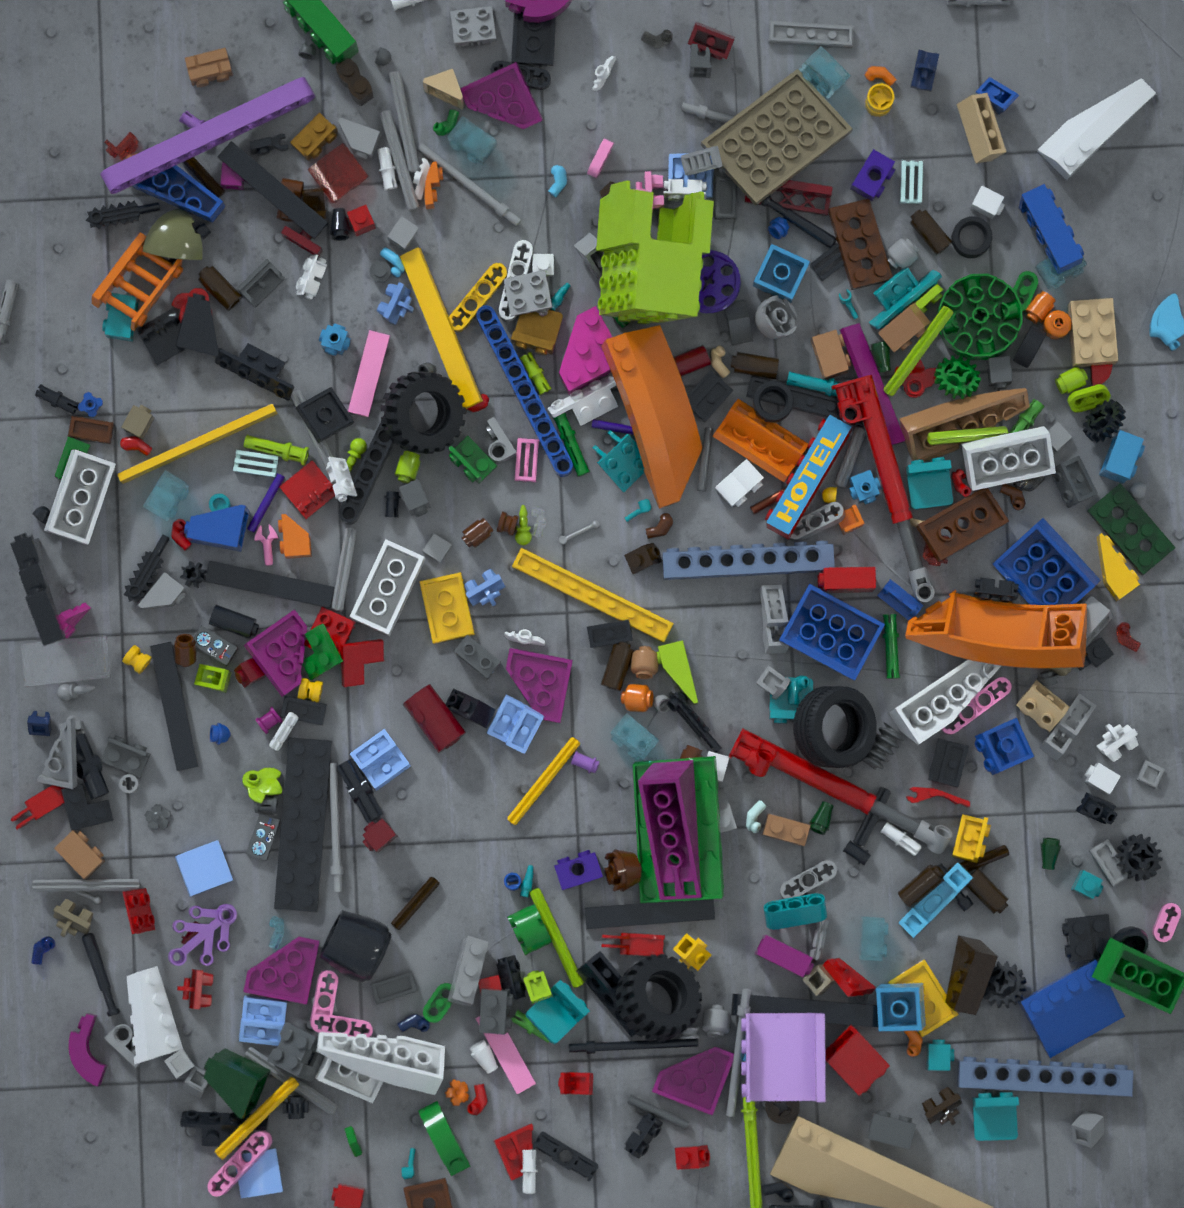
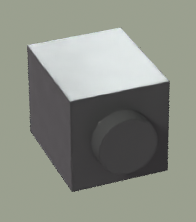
M1010 356L988 358L986 363L989 386H995V389L1007 388V385H1010L1013 381Z

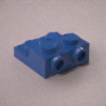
M1017 718L975 736V747L979 752L983 753L985 758L984 767L992 775L1034 757Z

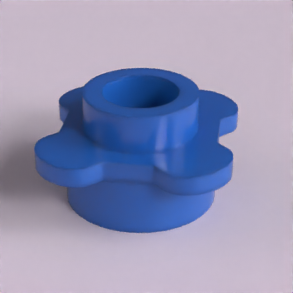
M90 392L84 394L83 401L78 404L79 411H85L90 417H95L100 406L103 405V401L101 398H95Z

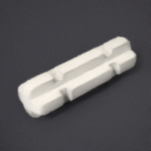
M292 712L287 714L271 740L269 746L275 751L280 750L283 742H285L293 726L298 721L296 714Z

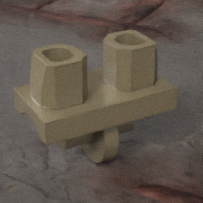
M65 899L60 907L57 905L53 911V917L59 920L56 926L62 929L60 936L65 938L68 933L75 936L78 931L83 934L89 933L93 913L83 909L79 917L72 914L76 904L68 899Z

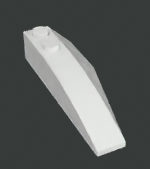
M1141 78L1068 120L1037 151L1067 180L1137 113L1156 92Z
M968 659L888 714L899 730L919 745L952 723L1002 665Z
M319 1032L317 1052L365 1076L432 1095L436 1094L443 1080L445 1046L405 1036H397L395 1039L387 1038L386 1035H378L377 1038L366 1037V1034H357L356 1037L348 1036L346 1033Z

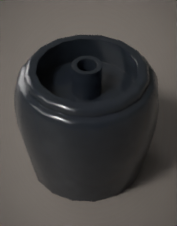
M342 910L326 938L319 958L352 980L358 982L369 981L384 958L392 934L386 925L377 920Z

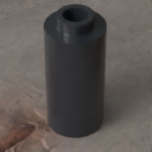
M219 605L214 607L209 621V625L248 639L251 636H256L259 624H256L257 619Z

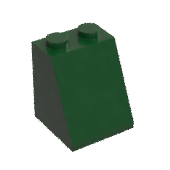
M224 1048L219 1053L216 1052L212 1058H208L204 1065L206 1072L203 1078L239 1118L243 1119L256 1108L271 1070Z

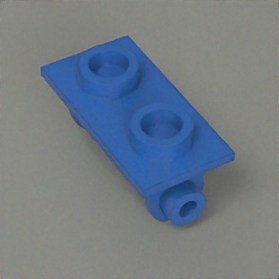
M891 579L877 595L907 620L915 617L924 606Z

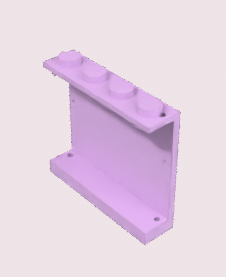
M745 1013V1018H741V1031H745V1040H741V1053H745V1062H741V1074L746 1076V1084H742L741 1093L742 1097H746V1102H825V1014Z

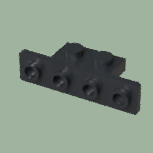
M249 343L239 357L219 348V354L215 358V363L220 367L253 382L260 388H264L287 401L291 399L294 386L278 378V375L284 368V361Z
M183 1111L180 1126L202 1128V1146L219 1147L252 1114H248L241 1119L234 1112ZM269 1115L254 1130H267ZM246 1138L237 1147L240 1148L246 1142Z

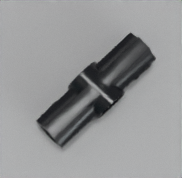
M85 733L77 735V776L83 779L91 800L97 799L110 793L101 773L102 762L96 754H93Z
M353 758L338 765L337 769L347 785L346 789L354 803L360 808L367 823L382 816L384 813L373 795L374 792L367 779L362 776Z

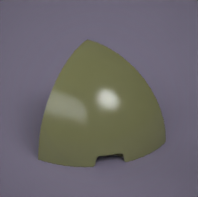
M181 208L163 214L149 230L144 242L143 252L174 259L202 260L201 236L195 233L192 226L195 221Z

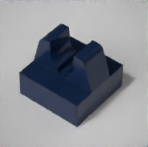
M33 711L32 715L28 716L27 721L29 735L50 736L52 729L49 712H45V716L40 717L37 711Z

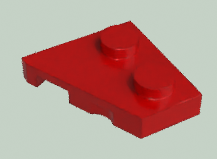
M840 958L827 959L823 964V967L848 997L872 994L876 989L872 983Z
M532 1123L493 1140L510 1181L523 1176L521 1172L523 1170V1150H532Z

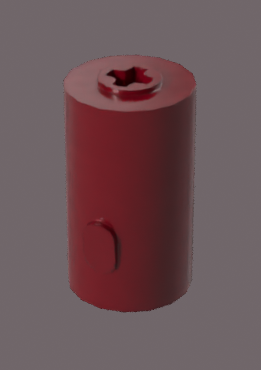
M431 684L419 690L402 704L438 753L453 746L466 734V731Z

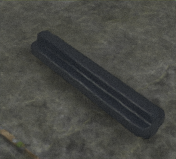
M880 787L876 794V800L886 804L891 791ZM871 812L868 815L866 814L853 840L856 845L860 847L865 846L879 816Z

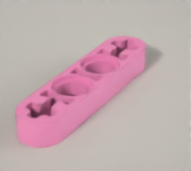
M999 677L984 687L967 705L973 710L972 717L964 718L960 712L958 717L964 723L961 725L960 721L954 724L953 727L955 729L953 731L944 727L941 729L942 732L952 735L1010 693V681L1007 678ZM997 682L1001 684L1005 682L1007 685L1005 687L1006 692L1004 693L1001 690L995 695L998 698L995 700L988 688L991 687L993 691L998 687ZM981 694H987L990 697V703L987 706L979 703L978 698Z
M264 1130L255 1132L210 1179L207 1187L212 1196L225 1195L270 1148L272 1144L270 1133ZM258 1137H264V1144L257 1146L256 1149L252 1147L259 1142ZM244 1150L251 1152L252 1159L250 1162L243 1160L242 1153ZM230 1165H234L237 1168L236 1177L229 1175L228 1168ZM226 1179L227 1181L220 1186L222 1190L217 1191L215 1189L217 1187L216 1183Z

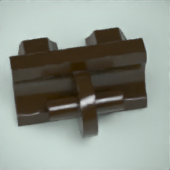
M946 1087L939 1092L944 1102L937 1106L933 1099L930 1098L922 1103L929 1124L938 1119L941 1125L948 1121L952 1126L956 1124L953 1118L960 1114L956 1107L963 1103L958 1093L955 1094L949 1087Z

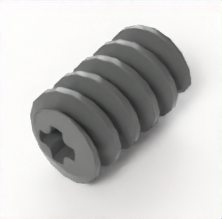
M885 722L886 728H879L881 735L876 734V742H874L869 754L862 760L875 770L876 767L884 768L881 761H889L886 754L894 755L891 747L899 748L896 740L904 741L901 734Z

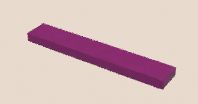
M860 323L840 329V333L858 378L868 375L873 377L892 446L904 442V435L889 397L883 390L884 384Z

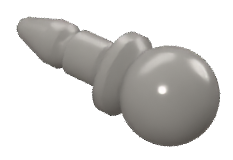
M63 684L58 688L57 695L61 700L69 701L72 698H78L79 694L93 691L95 686Z

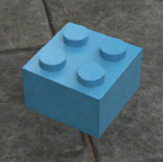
M771 244L753 282V287L772 296H779L777 298L782 300L787 299L792 303L810 261Z
M1119 430L1113 436L1099 475L1121 484L1134 477L1138 467L1135 465V462L1139 457L1141 458L1145 446L1142 445L1144 439Z
M923 983L880 984L876 988L879 1031L923 1030L926 1026Z

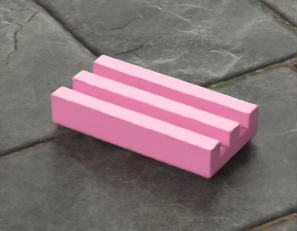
M518 438L515 481L536 483L539 440ZM522 443H526L524 476H519ZM530 444H534L532 477H528Z

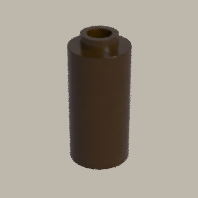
M919 209L910 217L912 219L910 222L911 226L936 256L953 243L927 210L921 211Z
M206 266L199 272L200 278L198 281L227 311L233 309L243 298L214 266L210 268Z
M737 352L736 356L732 355L730 368H734V373L776 380L779 359Z
M621 641L618 645L613 644L600 685L621 691L632 653L634 652V650L630 649V644Z
M930 864L898 892V895L908 907L913 908L944 881L943 876L945 874L938 865L933 866Z
M977 868L971 874L973 879L966 887L993 914L995 912L1000 914L1008 907L1006 903L1008 898Z

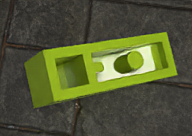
M683 640L658 646V664L662 665V669L693 705L698 704Z

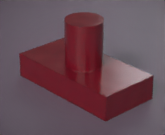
M287 226L282 230V236L312 255H318L317 258L322 254V247L312 242V237L302 230L299 234Z

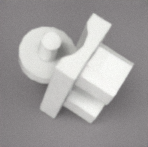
M1107 724L1105 726L1107 733L1102 735L1104 741L1096 747L1111 761L1115 762L1122 756L1118 750L1120 746L1124 744L1126 749L1132 750L1139 745L1135 737L1138 734L1128 724L1123 728L1120 724L1114 728Z

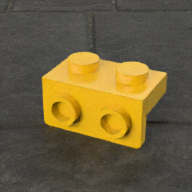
M962 814L952 857L975 863L978 862L979 857L983 858L986 845L982 844L983 839L988 837L991 825L987 824V817L980 819Z

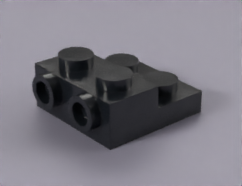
M1109 914L1065 919V923H1062L1063 936H1067L1068 945H1065L1066 958L1070 959V962L1101 958L1111 938Z

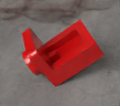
M561 1072L558 1081L560 1094L593 1095V1073Z
M708 1145L675 1148L677 1170L709 1167L710 1152L708 1151Z

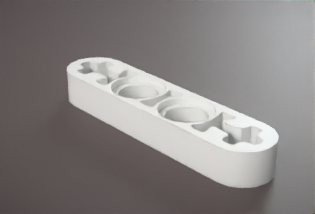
M521 240L515 244L507 278L516 276L512 272L513 267L516 265L523 266L524 274H528L533 254V247L530 242ZM525 245L529 253L525 252L523 261H514L515 258L520 259L518 248H522ZM504 286L499 306V315L505 321H512L517 316L511 317L510 314L505 316V312L502 311L508 307V301H504L507 298Z

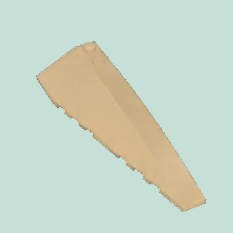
M798 1115L770 1172V1175L808 1193L884 1208H994Z

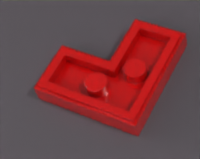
M382 639L341 644L343 687L364 685V664L384 661V643Z

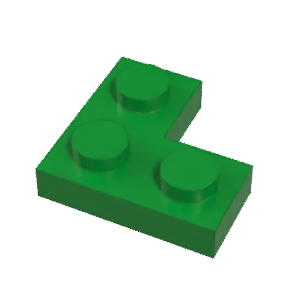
M324 623L305 634L314 651V654L304 659L302 664L310 680L318 678L343 662Z

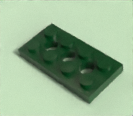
M1121 483L1087 510L1142 576L1176 548ZM1118 507L1123 511L1121 519H1116L1112 516L1113 508ZM1127 524H1134L1136 526L1137 532L1135 535H1129L1126 532ZM1141 540L1150 542L1151 548L1149 551L1140 549L1139 544Z

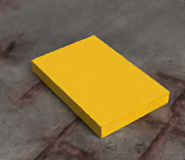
M461 572L419 581L433 644L463 638L467 635H475Z
M925 959L888 981V984L923 983L926 1026L923 1030H918L921 1037L926 1036L959 1015L957 1011H954L945 1003L946 993Z

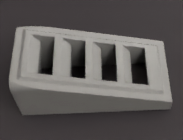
M718 146L681 156L686 176L723 167Z

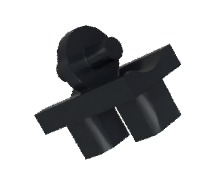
M1086 792L1081 800L1082 804L1076 809L1078 813L1103 824H1112L1117 817V813L1114 811L1116 806L1113 803Z

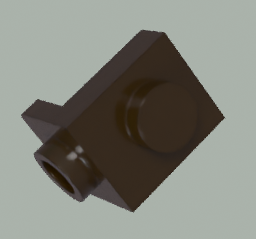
M323 188L302 190L303 202L325 220L326 206Z
M654 543L643 545L624 555L632 574H637L652 565L662 562L661 553Z

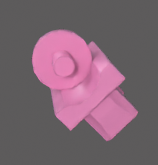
M651 171L645 172V189H642V182H636V189L634 190L652 192V189H662L663 176L651 175ZM664 195L653 196L652 213L653 210H657L660 207L664 208Z

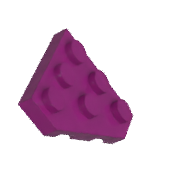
M517 62L460 88L468 109L484 113L521 129L530 127L543 120Z
M295 609L244 645L282 697L301 684V667L304 659V640L307 626Z
M510 648L506 670L531 708L544 716L543 720L561 723L573 660Z
M297 937L247 971L243 992L307 1005L320 941Z
M715 1046L659 1071L652 1092L713 1115L733 1063L734 1053Z

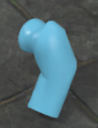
M554 165L551 169L555 183L548 190L555 198L567 185L566 170L559 165Z
M384 247L380 252V256L394 266L391 268V274L395 277H400L405 271L400 257L387 247Z

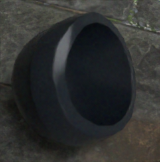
M1134 926L1122 928L1112 937V939L1144 954L1148 948L1149 939L1144 930Z

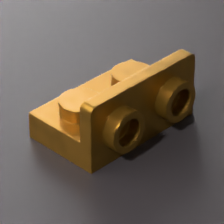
M319 112L292 139L290 144L309 161L311 158L315 159L323 151L321 148L326 143L330 144L336 139L338 130L334 124L332 125Z

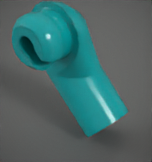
M798 676L789 683L788 704H799V693L810 685V679L807 676Z

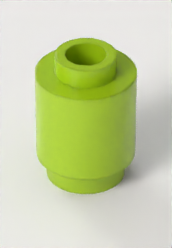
M1076 366L1059 374L1058 378L1055 379V383L1061 394H1069L1085 386L1088 376L1083 368L1079 369Z
M404 451L403 455H400L395 472L398 481L406 484L410 483V481H415L421 462L419 454Z

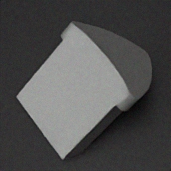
M768 665L756 684L770 693L772 698L776 700L787 688L790 678H785Z

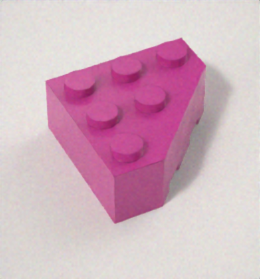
M596 306L577 315L561 364L559 377L569 395L573 391L579 390L611 372L601 346L612 335L602 316L599 315Z

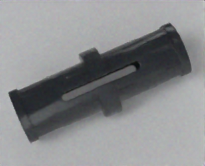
M42 384L39 385L38 388L40 390L36 391V397L51 403V406L55 408L59 407L72 415L75 414V409H78L79 402L63 396V393L60 391L55 392Z

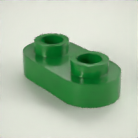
M1030 271L1022 272L1018 276L1013 288L1018 298L1023 301L1022 312L1030 305L1038 286L1037 276ZM1029 280L1031 285L1027 287L1023 284V281Z
M443 983L434 991L423 1008V1016L427 1021L432 1023L440 1021L453 1003L447 1002L448 998H444L442 992L444 990L450 991L452 984ZM433 1007L438 1010L436 1016L430 1014V1009Z

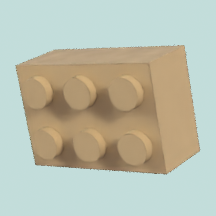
M1113 298L1070 301L1067 305V310L1072 322L1071 330L1069 331L1072 368L1076 366L1080 368L1092 365H1115L1118 362Z

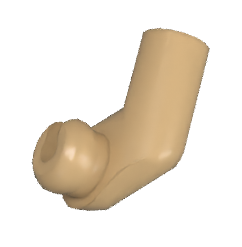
M717 346L710 352L711 365L722 378H725L730 373L721 358L725 355L726 351L722 346Z

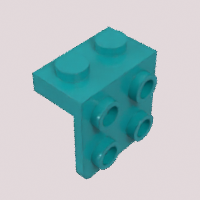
M945 457L933 458L932 462L924 463V460H914L906 467L912 509L952 505L951 460H945Z
M788 677L790 678V683L795 679L793 677ZM809 678L810 685L799 693V703L813 690V680ZM788 686L776 700L770 694L769 719L774 720V723L787 724V720H794L799 704H788Z
M561 980L550 988L553 997L536 1002L526 1012V1017L552 1044L558 1043L590 1012L586 1003L579 999L572 992L570 986Z
M1000 1092V1096L991 1097V1093H978V1097H972L974 1138L977 1141L1014 1140L1018 1137V1096H1013V1092Z

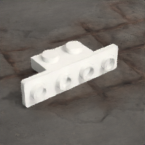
M612 372L601 380L591 382L588 387L582 390L573 391L567 398L554 401L547 408L549 413L555 418L572 409L578 423L582 426L618 407L610 390L616 386Z

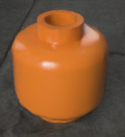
M1060 310L1052 311L1043 321V331L1047 333L1046 336L1055 340L1064 338L1072 326L1069 315Z
M629 684L626 690L621 693V703L625 704V708L630 712H646L653 705V691L647 685Z

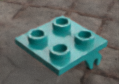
M610 430L607 434L612 437L611 439L617 445L608 454H605L596 445L592 449L601 457L597 464L624 493L645 473L637 443L627 433L620 439Z

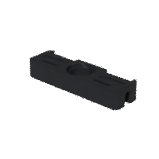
M544 1131L539 1134L533 1145L534 1149L538 1147L539 1151L549 1157L553 1156L551 1160L568 1170L573 1168L572 1170L585 1178L588 1177L587 1181L592 1179L598 1169L596 1162ZM561 1151H570L572 1159L569 1162H562L559 1158Z

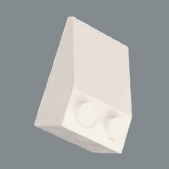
M326 1056L315 1076L320 1082L371 1103L374 1102L383 1083L355 1072Z

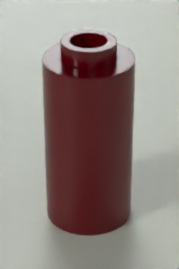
M704 345L673 357L681 377L711 365Z

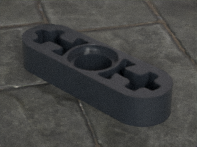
M501 60L496 61L491 66V73L496 72L494 70L499 69V66L504 68L513 63ZM518 64L520 70L527 73L525 81L529 88L545 90L550 86L551 76L548 71ZM530 72H533V77L540 78V75H544V79L547 82L543 81L542 84H538L537 79H532V83H529Z

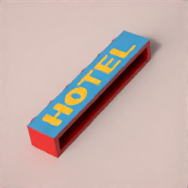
M831 415L828 416L827 420L823 419L817 429L820 432L816 438H811L807 446L809 449L805 456L802 455L796 466H798L796 473L790 474L786 481L788 485L784 492L780 491L775 501L777 502L774 510L770 509L765 517L767 521L766 527L788 540L852 433V426Z

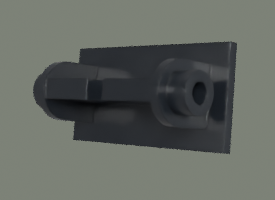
M980 577V580H975V588H979V590H975L973 596H978L980 600L999 598L1000 602L1012 603V600L1018 598V595L1014 594V592H1018L1019 584H1015V581L999 580V587L997 588L995 587V579Z
M516 956L497 959L498 964L496 966L500 979L508 978L507 982L501 983L502 989H511L510 994L514 996V1000L526 997V987L521 980L520 964Z
M650 1113L646 1116L644 1115L636 1126L642 1133L639 1136L633 1131L625 1142L626 1146L624 1149L638 1159L645 1155L652 1139L661 1132L663 1122L656 1119Z

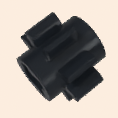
M189 561L187 567H181L184 571L180 578L187 580L185 582L186 586L190 587L193 583L194 587L199 588V583L206 582L204 577L208 571L201 570L202 563L198 562L195 566L192 561ZM192 572H195L197 574L196 577H193L191 575Z
M288 1096L287 1102L282 1103L283 1114H288V1119H303L304 1113L309 1112V1101H304L303 1096Z

